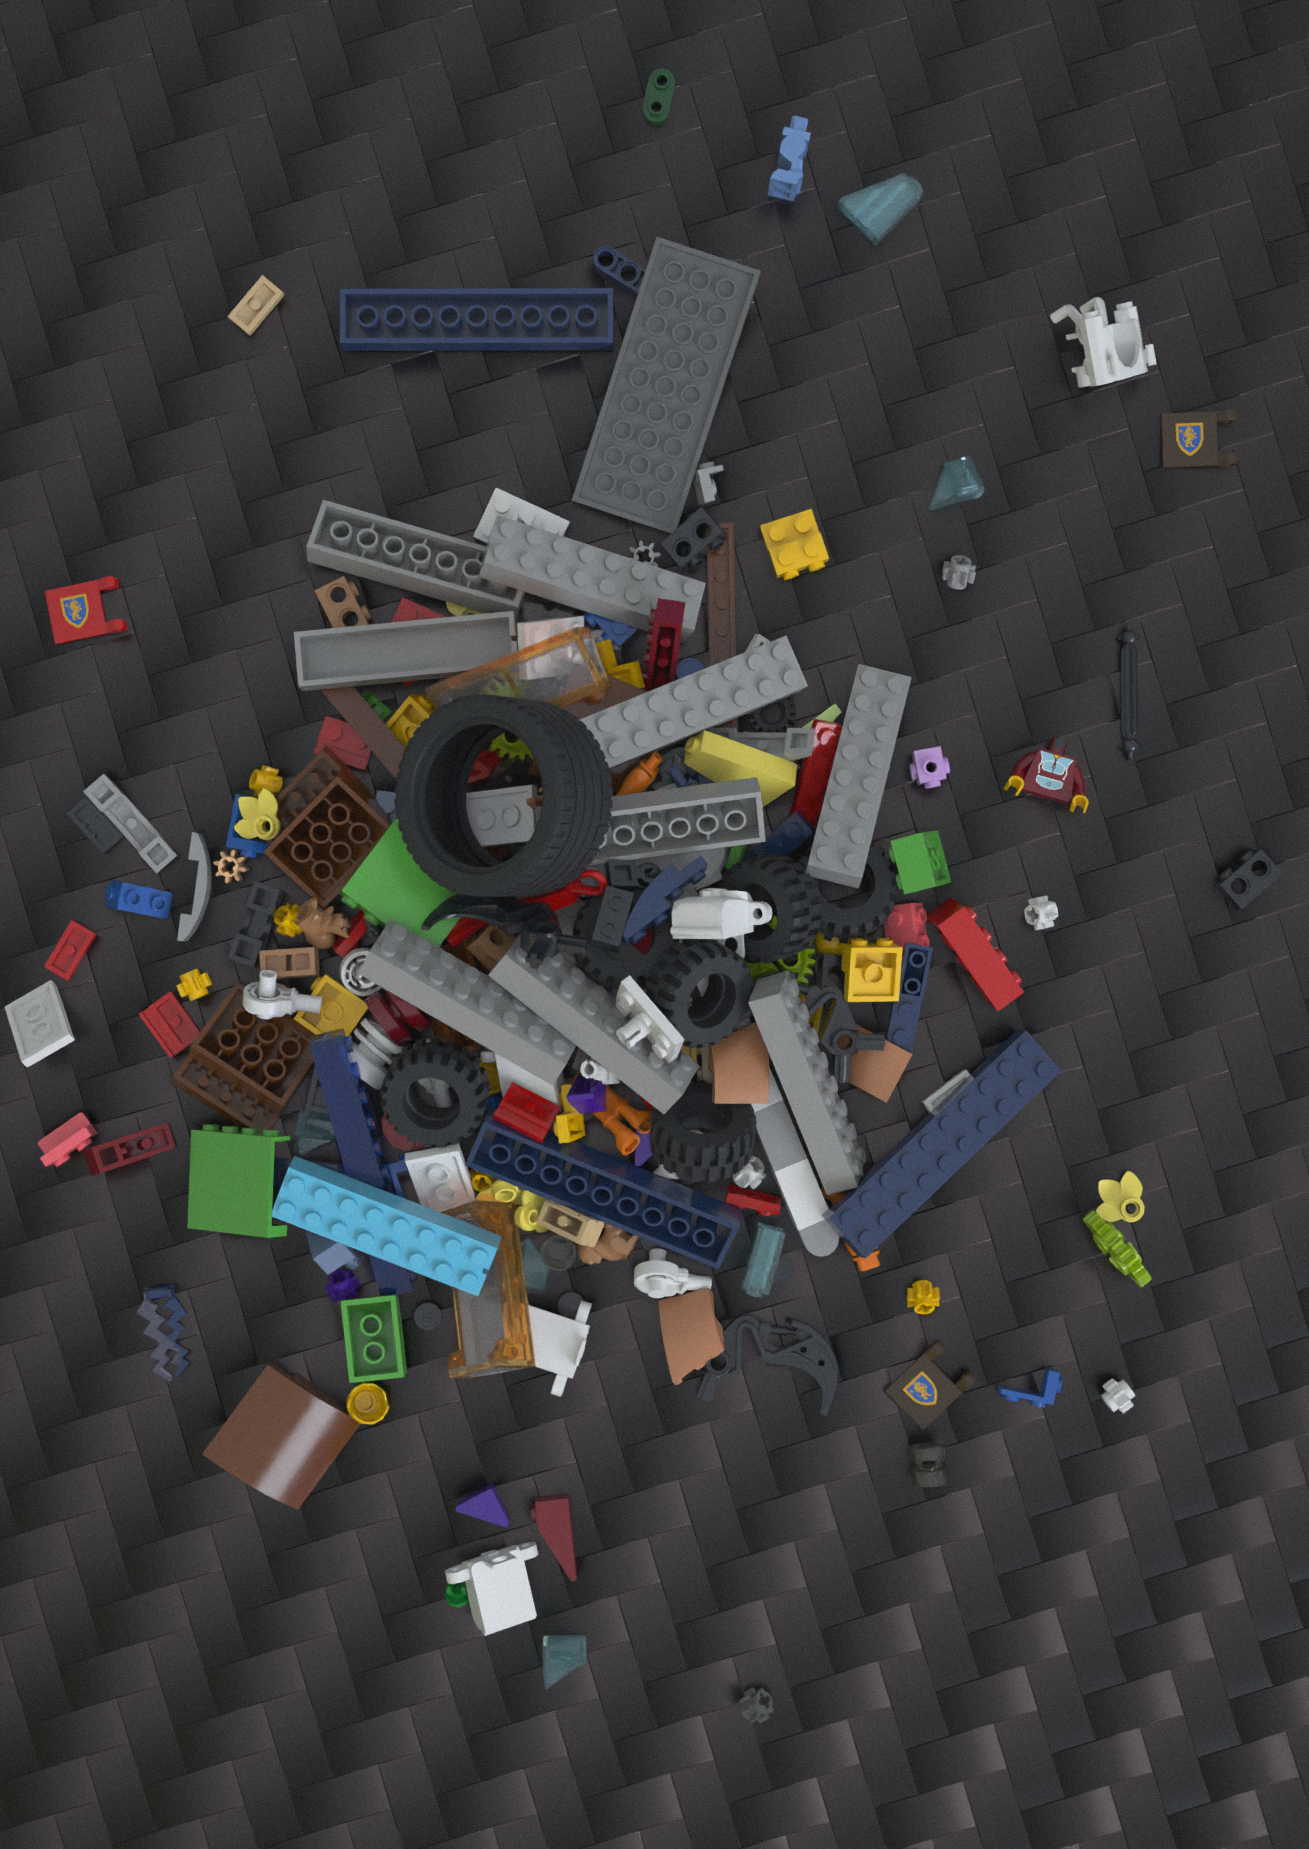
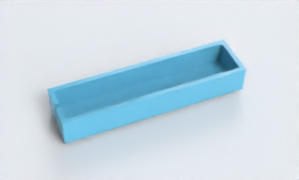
M294 1156L288 1167L272 1210V1217L476 1296H479L501 1239L500 1235Z

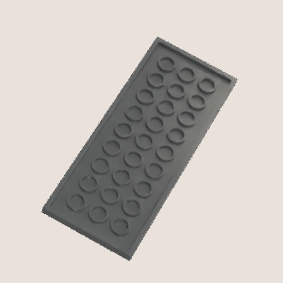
M656 237L572 501L671 534L677 529L761 274L760 270Z

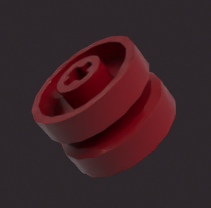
M386 989L385 993L391 1002L381 993L374 992L365 999V1003L381 1027L400 1047H403L412 1040V1033L406 1022L418 1032H423L431 1025L427 1014Z

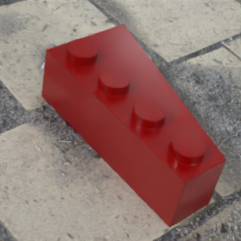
M950 897L927 914V921L940 929L941 933L938 936L951 951L954 950L956 952L954 955L955 959L966 972H970V979L990 1006L996 1011H1000L1024 993L1019 985L1022 983V980L1013 969L1011 971L1008 970L1004 964L1008 960L999 948L994 950L990 944V941L993 939L984 927H978L974 921L978 917L969 905L964 907Z

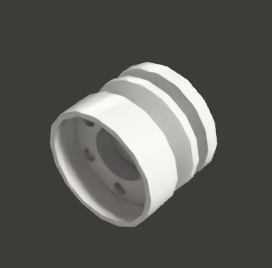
M364 1018L361 1025L369 1033L366 1034L356 1028L354 1033L361 1041L359 1045L346 1040L335 1054L353 1073L373 1088L380 1090L387 1073V1069L384 1067L385 1063L390 1065L394 1058L393 1054L401 1053L403 1047L397 1045L380 1024Z

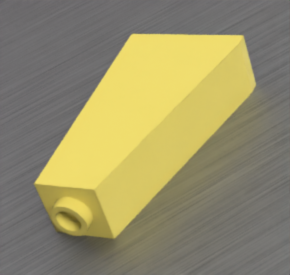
M703 730L695 737H691L685 745L684 764L715 783L757 777L761 790L762 808L795 786L797 764L706 730Z

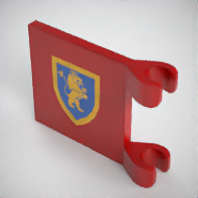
M107 576L94 581L45 591L55 644L127 630L125 620L114 619L106 622L100 591L118 589L119 581L117 578Z

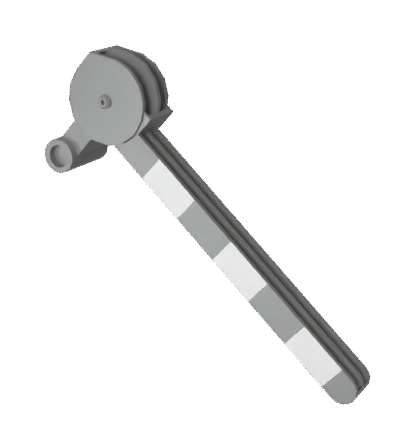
M672 783L658 790L672 789L678 787L675 783ZM730 847L634 859L635 866L638 868L643 863L651 862L659 866L661 871L673 864L680 872L698 857L702 856L708 863L707 870L704 872L706 876L696 885L689 883L684 887V893L675 901L671 902L668 899L667 902L673 909L674 902L678 899L698 896L696 890L722 880L720 872L727 863ZM605 863L585 867L586 870L599 871L606 877ZM577 875L582 884L594 887L599 886L598 881L593 877L588 876L582 879L580 875ZM579 895L582 898L589 897L588 895ZM709 975L695 986L700 999L707 989ZM747 1018L741 1022L739 1027H736L734 1030L750 1025V1019ZM769 1067L768 1104H751L757 1120L755 1133L800 1242L813 1255L820 1257L828 1256L837 1248L839 1235L822 1217L828 1210V1207Z

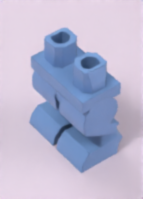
M792 116L790 128L784 127L777 170L773 172L769 182V196L794 201L796 195L800 193L803 179V159L806 157L811 133L806 132L807 118Z

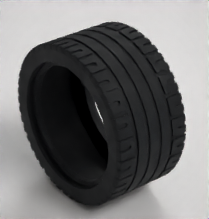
M481 694L460 697L458 700L454 699L448 702V704L440 706L438 711H433L429 718H425L420 724L421 727H417L413 733V738H410L407 743V749H404L402 761L400 760L398 766L399 773L396 775L397 786H395L396 798H394L395 806H397L395 813L396 819L399 820L398 828L402 832V840L407 845L406 849L409 854H412L414 862L420 865L419 868L424 873H427L431 880L437 881L438 885L446 887V889L468 896H536L563 888L568 882L574 881L577 875H581L586 870L585 867L592 863V858L598 854L599 846L603 844L605 840L604 835L609 828L608 821L611 820L612 815L610 808L613 806V800H611L613 787L610 784L612 779L608 772L610 770L608 762H605L606 756L603 750L600 749L601 746L598 740L594 739V734L591 730L587 729V726L582 721H579L578 717L570 714L568 710L548 702ZM511 731L526 744L535 758L541 775L543 799L539 821L530 840L515 856L501 863L486 852L472 831L466 808V792L471 770L483 749L498 736Z

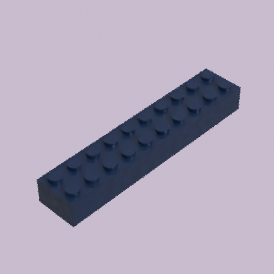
M613 288L340 289V345L344 351L614 350Z
M1027 1030L1015 1031L970 1076L859 1180L858 1187L849 1189L822 1217L857 1256L866 1259L1062 1070Z
M489 1106L465 1166L717 1269L720 1268L740 1227L742 1209L579 1142L559 1143V1138L550 1130L541 1144L493 1119V1114L497 1109Z

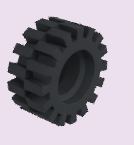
M788 696L775 702L781 707L782 716L774 723H769L762 718L761 708L747 713V719L751 728L756 732L786 733L787 728H791L796 718L794 700Z

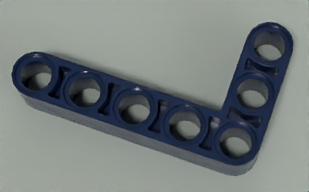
M599 247L593 256L595 271L601 277L637 299L646 269L612 247ZM608 256L613 260V263L610 266L604 267L599 264V260L602 257ZM626 271H632L636 277L632 281H625L621 275Z

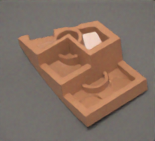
M754 1022L744 1028L732 1031L733 1033L729 1037H722L721 1042L715 1045L709 1044L708 1070L713 1073L712 1102L715 1104H768L769 1052L757 1023Z
M856 1025L858 1033L873 1034ZM847 1034L840 1035L837 1040V1046L839 1048L847 1046L849 1036ZM886 1040L883 1051L858 1050L854 1056H850L849 1083L887 1103L913 1054Z
M710 1288L658 1301L666 1358L674 1385L682 1383L684 1376L694 1369L699 1370L708 1360L715 1358L724 1351L723 1326L715 1317L713 1292Z

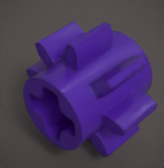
M337 1270L328 1277L330 1284L326 1285L325 1289L334 1303L338 1300L341 1302V1300L354 1299L358 1295L356 1288H359L361 1283L352 1270L348 1272Z

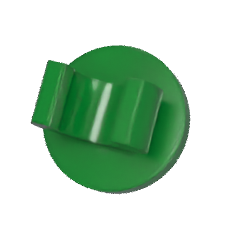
M465 1581L462 1584L447 1585L445 1598L450 1606L462 1607L469 1603Z

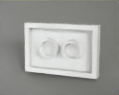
M495 488L473 537L487 544L497 515L563 537L570 521Z
M574 615L517 623L519 678L530 679L569 673L575 661L585 665V651L583 648L585 646L584 616Z
M526 785L466 793V808L470 826L483 848L527 843L530 840L537 822L535 810L527 805L526 799L537 796V786Z
M629 975L621 981L615 1001L620 1013L625 1017L628 1015L631 1020L616 1030V1034L619 1040L629 1049L639 1040L647 1037L653 1044L652 1049L655 1054L661 1059L665 1058L670 1063L678 1057L684 1038Z
M52 980L5 1006L21 1062L26 1067L33 1065L75 1040L57 985Z
M459 1143L447 1145V1147L431 1148L405 1153V1162L421 1205L446 1215L476 1209L475 1198L477 1194L472 1185L468 1168L465 1166L466 1162Z

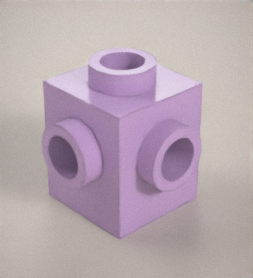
M941 746L911 753L913 761L912 764H909L911 779H916L917 785L924 784L925 789L941 786L940 781L947 779L946 774L950 773L948 758L942 756ZM927 764L932 766V773L926 770Z

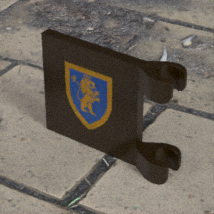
M1236 410L1161 414L1163 468L1235 466L1238 462L1237 453L1218 454L1217 423H1234L1237 418Z
M935 1340L913 1364L885 1389L887 1394L923 1430L961 1393L975 1383L974 1375L966 1371L954 1384L933 1362L945 1350L944 1345L939 1340Z

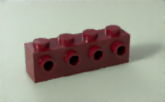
M658 598L657 608L650 611L649 625L654 626V628L648 629L646 645L651 646V649L645 650L643 665H647L648 669L643 668L642 673L644 684L646 685L645 691L647 692L675 681L686 602Z

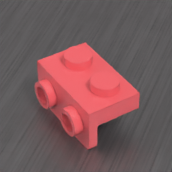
M923 903L894 905L892 913L884 924L885 938L893 939V943L903 947L902 954L906 942L930 946L925 926L927 914L923 908Z
M83 1112L77 1114L38 1141L39 1147L45 1154L40 1159L46 1167L53 1164L56 1167L60 1166L70 1159L68 1154L77 1148L80 1152L93 1143L91 1138L98 1133Z

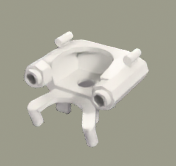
M1095 297L1080 306L1082 314L1074 306L1068 304L1050 315L1054 323H1058L1069 316L1076 324V333L1068 334L1066 338L1067 340L1078 338L1084 346L1085 359L1083 365L1072 368V372L1076 373L1078 387L1090 385L1092 387L1126 379L1147 372V363L1148 366L1156 365L1153 344L1145 345L1144 349L1137 306H1133L1132 301L1116 305L1117 310L1114 311L1116 323L1108 325L1105 302L1100 297Z

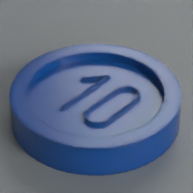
M685 658L677 666V677L681 679L703 670V666L695 658Z

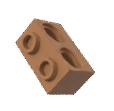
M343 576L315 590L333 628L347 627L345 625V618L349 614L358 615V622L355 626L369 625L368 621L372 617L365 604L359 605L356 597L360 593L353 580L348 582ZM340 589L345 590L346 598L340 603L334 602L332 598L334 592Z
M488 924L466 948L491 972L515 941L516 937L513 934L507 936L498 927Z
M315 947L259 951L260 971L273 970L277 973L276 979L320 976L319 949Z

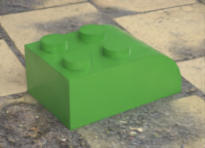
M938 830L922 832L891 841L892 847H889V854L892 862L897 864L899 873L896 874V881L899 889H903L904 894L951 883Z
M397 1294L341 1300L349 1383L404 1377L407 1373L401 1311Z

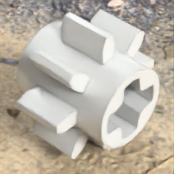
M1046 895L1029 899L1030 905L1024 909L1027 923L1035 925V930L1053 927V920L1058 917L1056 903L1048 901Z
M751 1156V1160L737 1174L733 1173L734 1182L742 1188L750 1185L752 1189H755L766 1177V1174L763 1173L764 1164L759 1158Z
M1112 1378L1102 1386L1105 1389V1393L1101 1397L1112 1412L1119 1409L1124 1414L1134 1406L1131 1399L1135 1397V1394L1123 1379L1117 1383Z

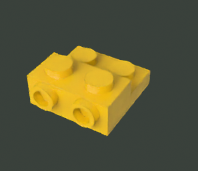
M812 509L760 525L776 578L783 576L784 580L799 576L798 571L809 568L810 572L824 568V563L828 562L829 557Z
M416 693L409 695L386 723V726L406 749L408 747L407 743L410 738H413V733L417 727H421L420 724L425 718H429V715L436 711L432 707L434 705L433 700L426 694L420 695Z
M852 938L851 943H843L841 970L845 972L844 1000L847 1002L899 1001L903 947L893 943V939L877 938L876 943H868V940L863 938Z
M325 974L323 978L318 976L310 987L313 991L311 996L323 997L320 1014L296 1010L297 1015L294 1020L338 1050L349 1038L369 1008L364 1000L351 993L333 977Z

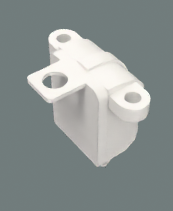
M706 888L699 891L698 896L685 897L674 902L670 932L673 935V939H718V942L724 946L725 940L733 937L738 943V948L735 952L744 958V934L754 932V925L769 922L772 918V908L766 902L753 901L747 892ZM758 909L762 911L761 918L758 916Z
M488 1048L480 1049L482 1062H496L503 1097L513 1082L562 1107L559 1101V1092L561 1085L565 1084L563 1072H561L552 1086Z
M581 1300L575 1320L519 1302L501 1355L557 1373L550 1394L561 1397L567 1378L573 1379L576 1368L582 1358L590 1325L586 1324L592 1304Z
M536 1542L512 1545L500 1550L494 1549L445 1571L448 1584L465 1581L474 1622L483 1632L484 1636L536 1618L537 1615L524 1563L525 1560L534 1558L539 1554Z

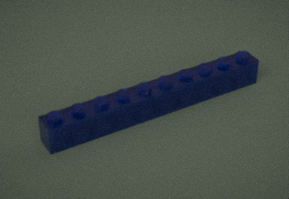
M344 1028L311 1036L309 1044L346 1176L394 1194L393 1189L388 1190L386 1183L387 1180H390L387 1165H381L379 1155L383 1154L379 1138L374 1139L372 1130L375 1129L372 1113L367 1114L365 1104H368L367 1092L365 1087L360 1088L358 1078H361L360 1067L357 1061L353 1062L350 1053L354 1052L351 1036L345 1035ZM369 1254L380 1296L399 1295L413 1291L414 1281H417L416 1272Z

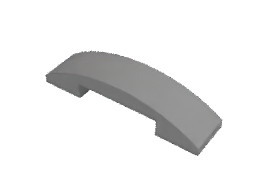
M736 728L709 729L711 733L788 761L812 756L814 728H787V733L738 732Z
M105 774L101 775L83 791L139 851L140 856L156 873L178 856L142 812Z
M192 832L188 858L189 860L199 861L192 915L181 914L177 941H188L194 934L205 914L211 891L212 870L209 851L203 835Z

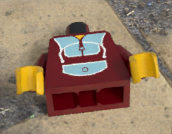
M1052 737L1049 750L1039 748L1035 752H1028L1014 765L1010 779L1004 786L1006 791L1009 786L1015 787L1017 791L1016 796H1018L1020 791L1063 804L1070 803L1072 799L1071 812H1074L1076 805L1083 808V813H1085L1089 804L1087 797H1085V783L1081 769L1076 765V759L1064 756L1068 741L1059 737Z

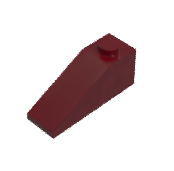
M168 1122L85 1149L83 1153L90 1174L93 1176L174 1149L176 1146Z
M569 1493L537 1496L535 1505H531L532 1522L537 1521L539 1532L569 1579L577 1581Z

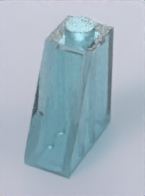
M903 173L843 196L839 200L838 209L876 246L922 199L924 192L921 190V184L914 177L909 178Z
M757 1222L741 1285L742 1289L747 1290V1295L762 1298L763 1294L769 1295L786 1236L783 1228Z

